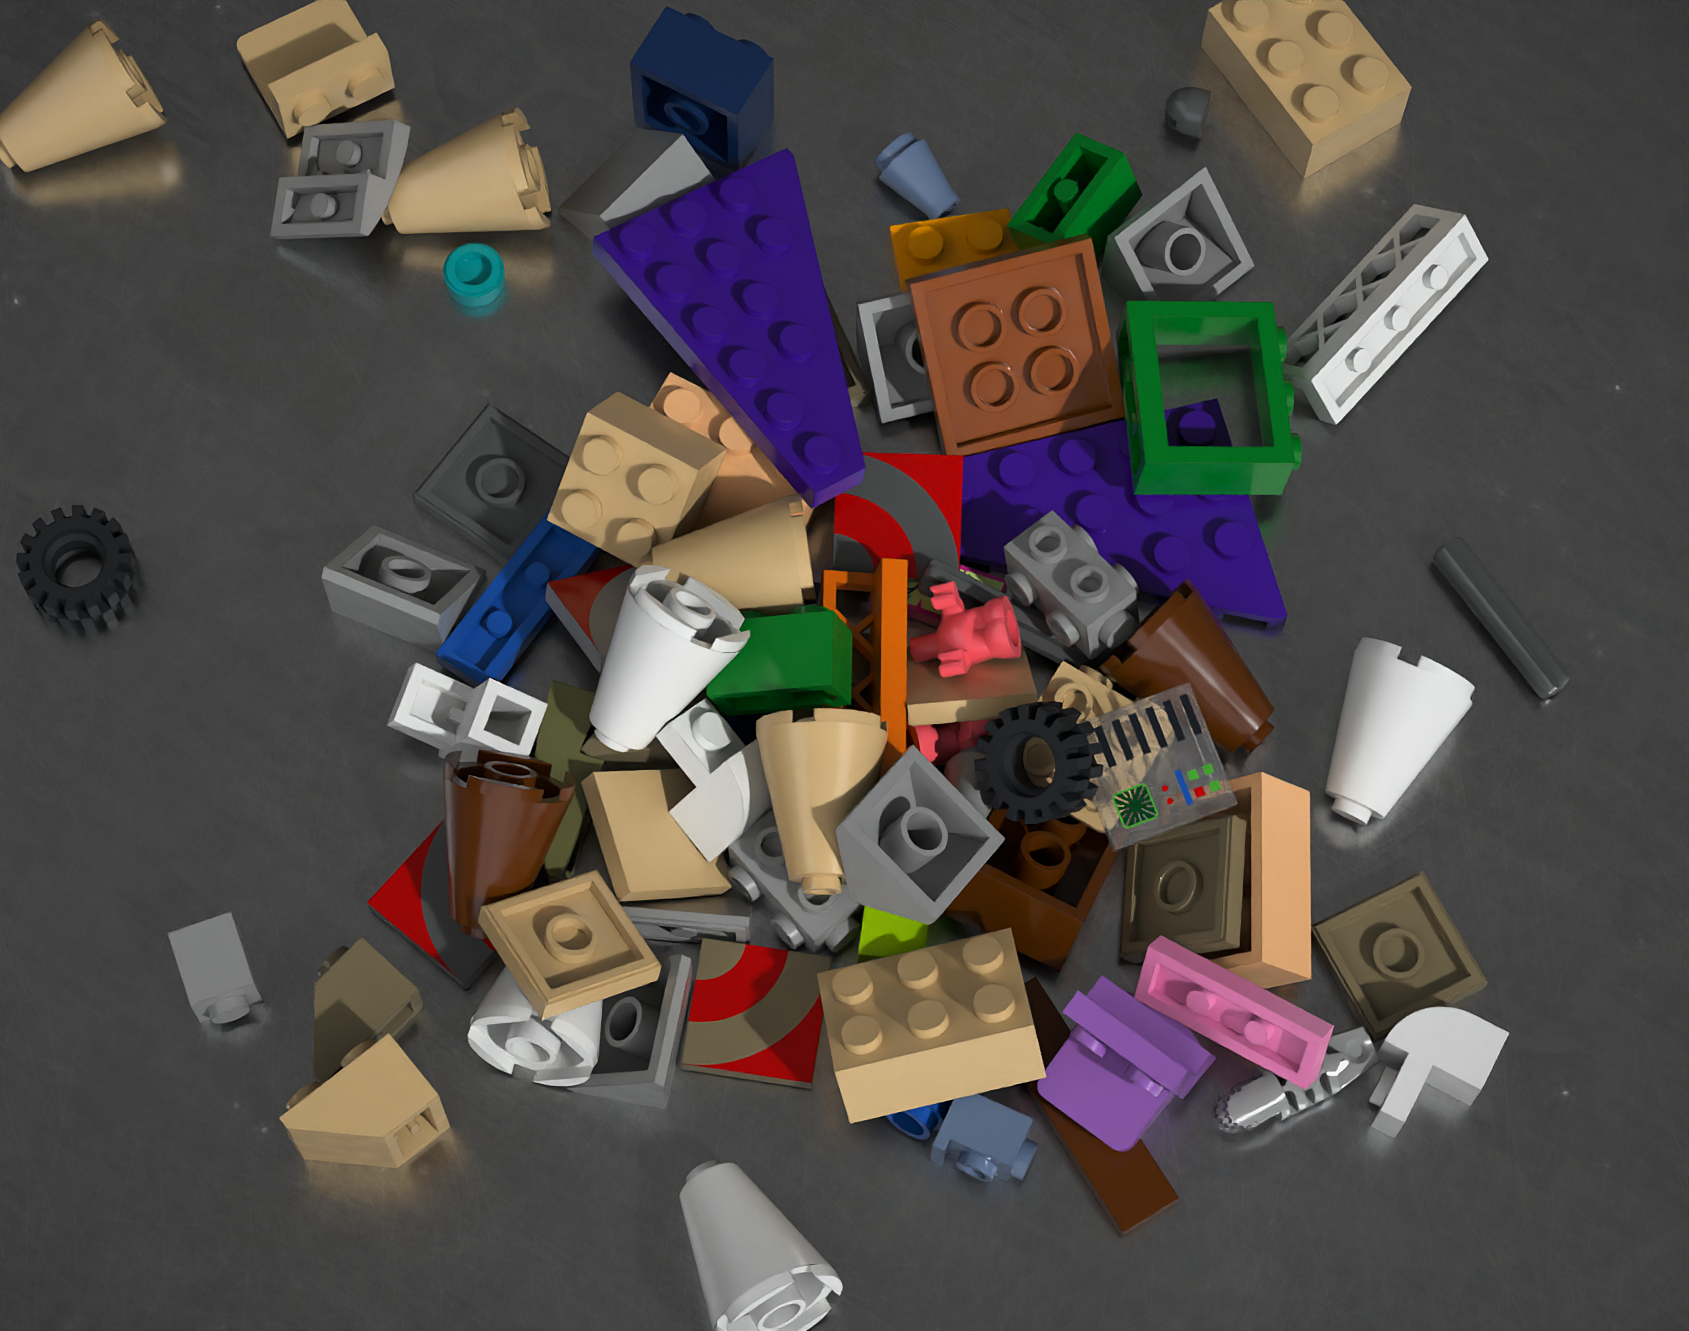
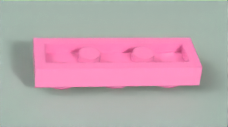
M1162 935L1147 948L1134 995L1135 999L1305 1090L1318 1078L1334 1025Z

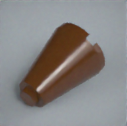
M1186 578L1170 593L1172 596L1162 606H1156L1135 627L1131 636L1123 644L1116 647L1108 655L1110 658L1100 664L1097 669L1110 681L1136 697L1151 702L1165 713L1166 710L1162 702L1170 700L1179 723L1193 731L1179 697L1187 693L1202 733L1198 734L1199 736L1228 754L1233 753L1239 747L1249 754L1275 728L1267 720L1275 709L1198 588Z
M462 750L454 751L446 755L443 767L449 914L454 921L461 924L460 930L462 933L474 938L489 939L478 923L481 907L531 891L574 796L576 778L566 771L563 782L550 777L552 764L524 755L494 750H479L477 762H460Z

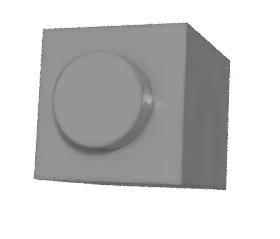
M231 911L167 933L190 1006L200 1023L210 1019L215 1024L237 1020L249 1013V1006L263 1001L240 929Z

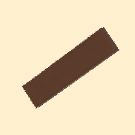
M1035 976L1024 984L1046 1070L1069 1038L1071 1030ZM1039 1079L1023 1083L1121 1237L1178 1202V1195L1141 1138L1128 1151L1119 1152L1114 1150L1043 1098L1037 1089Z

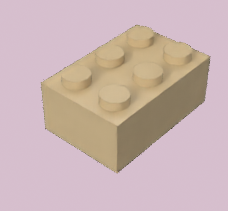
M1224 0L1208 9L1201 41L1202 49L1303 180L1401 123L1412 86L1344 0Z
M1011 927L817 973L834 1072L850 1124L1047 1077Z

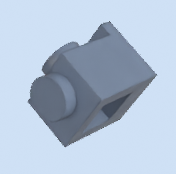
M980 1094L953 1099L932 1145L930 1161L942 1166L948 1154L958 1159L956 1162L957 1168L976 1179L992 1182L994 1176L1008 1182L1010 1177L1013 1176L1023 1180L1038 1147V1143L1028 1139L1033 1118Z

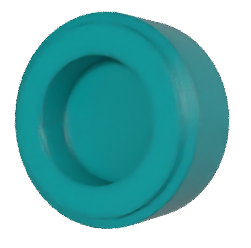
M466 243L460 245L450 252L443 265V277L447 292L452 299L464 306L480 307L496 300L504 289L506 276L503 260L496 250L486 244Z

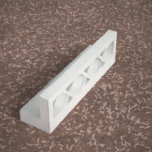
M1414 204L1289 337L1285 361L1282 363L1284 379H1290L1294 388L1303 390L1320 421L1337 425L1489 260L1466 215ZM1422 227L1431 229L1424 237L1409 242ZM1394 269L1386 278L1371 283L1377 275ZM1355 310L1348 319L1333 324L1339 316ZM1316 352L1302 368L1294 366L1301 357Z

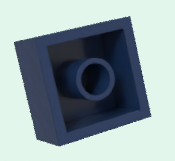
M666 6L630 61L634 123L646 129L683 134L697 154L733 172L740 170L745 166L774 119V58L768 56L759 45L746 39L737 41L715 30L707 20L693 13H686L684 15Z

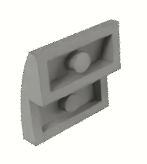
M396 120L305 126L297 176L279 177L270 236L276 239L369 236L385 211L402 169L411 127Z

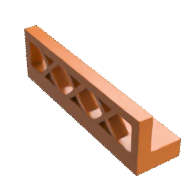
M882 558L875 573L823 570L821 575L820 606L833 610L852 631V644L870 662V674L855 688L851 686V705L858 711L877 714L881 716V722L887 721L888 738L878 781L906 751L908 560ZM836 589L871 592L870 615L856 627L836 609ZM869 627L870 643L861 635ZM867 688H869V704L860 695ZM847 706L829 707V708L845 709Z

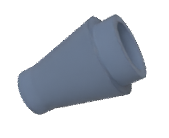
M906 132L895 139L874 161V165L881 172L879 180L926 214L930 220L945 218L961 201L951 188L925 139L917 140L911 132Z

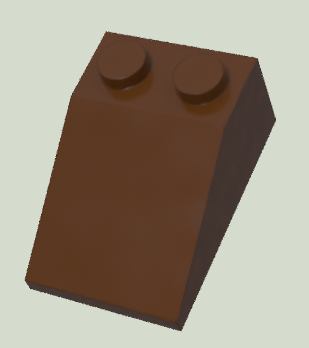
M1008 808L998 811L993 809L988 821L1005 840L945 909L943 914L983 934L1011 927L1017 951L1060 972L1131 828H1124L1119 818L1111 831L1099 833L1071 816L1036 824H1024L1025 819L1014 822L1005 818ZM1131 812V814H1130V816H1129V818H1128V821H1127V823H1126V825H1125V826H1127V827H1128V824H1129V822H1130V819H1131V817H1132V815H1133V812Z

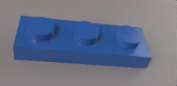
M550 509L435 653L437 663L474 688L489 678L501 682L555 613L546 602L547 582L585 574L602 553L599 547L547 521Z

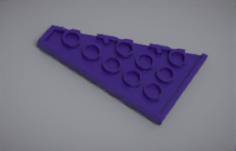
M787 148L594 236L592 254L795 491L801 494V498L811 509L862 483L866 469L796 162L794 155Z
M1217 398L1164 410L1168 446L1233 447ZM1125 420L963 457L961 561L990 566V571L1008 574L1004 546L1053 510L1069 526L1073 524L1081 526L1094 541L1098 554L1111 566L1118 563L1131 574L1139 588L1137 601L1162 606L1172 596L1170 593L1182 581L1188 578L1198 588L1216 617L1222 618L1224 613L1268 622L1267 627L1269 628L1285 625L1288 617L1249 495H1134Z

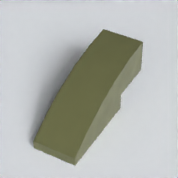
M552 680L545 702L548 706L539 727L534 758L552 764L550 777L563 782L566 771L576 778V787L572 801L544 860L549 885L572 877L593 821L581 781L593 772H606L603 760L581 754L582 746L595 733L596 729L589 718L596 693Z

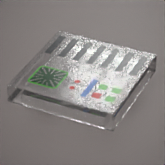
M1189 682L1084 721H1090L1096 730L1086 737L1088 743L1101 742L1103 750L1101 754L1092 755L1093 764L1104 765L1103 776L1091 778L1089 781L1099 786L1092 800L1113 853L1230 809L1238 804Z

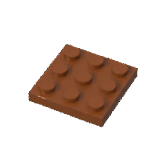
M1086 233L905 279L943 455H963V457L1125 417L1123 395L1092 238Z

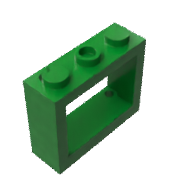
M1126 301L1116 331V342L1134 495H1282L1291 472L1298 471L1300 467L1302 447L1299 434L1291 433L1289 417L1292 415L1294 407V388L1292 381L1283 377L1282 363L1286 357L1287 337L1285 328L1283 326H1276L1273 302ZM1157 345H1249L1263 447L1168 446Z

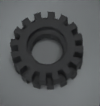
M72 505V516L65 517L61 507L50 511L55 521L49 525L41 517L32 524L37 534L35 537L27 533L23 535L20 543L25 553H17L16 564L21 571L18 573L19 579L35 609H40L43 617L51 623L58 618L62 627L74 629L75 620H80L84 629L96 627L93 617L102 614L106 623L116 618L112 608L116 604L124 610L131 602L127 591H137L139 581L135 572H140L133 547L127 534L124 533L121 524L114 517L108 521L105 512L95 507L91 516L87 515L83 505ZM89 548L102 557L100 573L94 580L83 586H65L55 578L57 561L71 550Z
M1041 701L1019 705L999 712L1001 718L990 719L984 727L991 735L978 738L976 749L985 751L987 754L985 758L974 760L975 771H987L988 779L978 782L982 793L995 791L997 795L989 804L996 811L1008 808L1005 818L1014 822L1025 819L1024 824H1036L1070 816L1069 813L1080 811L1087 805L1083 799L1095 796L1099 786L1089 780L1103 776L1104 765L1093 764L1092 755L1101 754L1103 750L1101 742L1088 743L1086 737L1096 730L1090 721L1076 723L1082 713L1074 707L1062 709L1063 703L1056 701L1044 703ZM1033 737L1043 739L1050 747L1054 756V777L1052 782L1046 787L1035 785L1025 771L1023 763L1024 748L1026 743Z

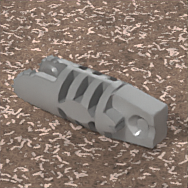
M1363 1026L1332 1034L1318 1078L1306 1090L1260 1065L1253 1068V1077L1231 1087L1230 1092L1224 1091L1223 1095H1218L1219 1099L1214 1102L1215 1108L1213 1111L1216 1113L1214 1118H1218L1219 1124H1225L1226 1128L1232 1126L1234 1129H1237V1127L1241 1126L1242 1129H1245L1246 1126L1252 1127L1254 1122L1260 1123L1272 1116L1282 1121L1338 1093L1343 1087L1380 1062L1370 1036Z

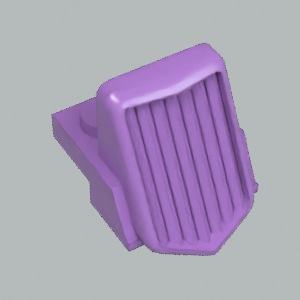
M1101 975L1087 996L1078 990L1062 1013L1075 1021L1076 1025L1069 1033L1070 1036L1046 1068L1047 1077L1038 1080L1037 1089L1043 1098L1112 1149L1125 1152L1134 1147L1175 1095L1184 1099L1209 1066L1212 1065L1216 1057L1201 1047V1044L1190 1028L1139 1002L1134 998L1135 994L1125 992L1108 978Z

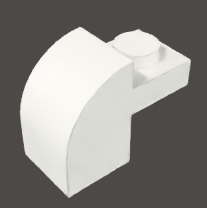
M415 663L408 668L386 726L440 749L438 757L445 759L447 754L461 750L460 762H477L479 750L509 752L529 757L548 704L491 678L476 688H472Z
M707 697L668 723L656 735V738L696 786L695 789L669 811V814L710 863L726 851L728 846L773 809L757 739L745 746Z
M1430 1007L1406 1016L1389 1032L1377 1053L1379 1060L1399 1070L1396 1071L1386 1066L1369 1099V1102L1380 1107L1371 1127L1395 1138L1404 1125L1424 1083L1471 1106L1481 1092L1509 1032L1474 1014L1452 1007Z

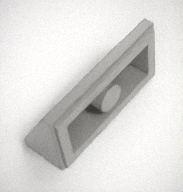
M701 896L619 902L641 936L646 939L702 943V938L750 945L753 902H749L746 898Z

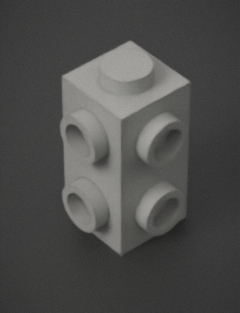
M1052 510L1004 546L1008 574L1005 576V582L1009 590L1024 606L1028 607L1033 603L1046 616V622L1050 630L1065 646L1070 647L1072 644H1075L1092 660L1108 647L1115 648L1123 644L1140 623L1137 603L1139 588L1134 578L1122 565L1115 563L1111 566L1098 554L1092 538L1078 524L1069 526Z
M773 809L728 846L729 866L732 868L727 872L729 879L749 902L759 898L774 915L770 919L772 927L780 938L793 950H796L801 945L809 954L820 955L828 947L835 953L850 943L860 932L862 925L859 921L863 919L864 905L850 901L847 883H842V893L809 895L802 893V883L789 880Z

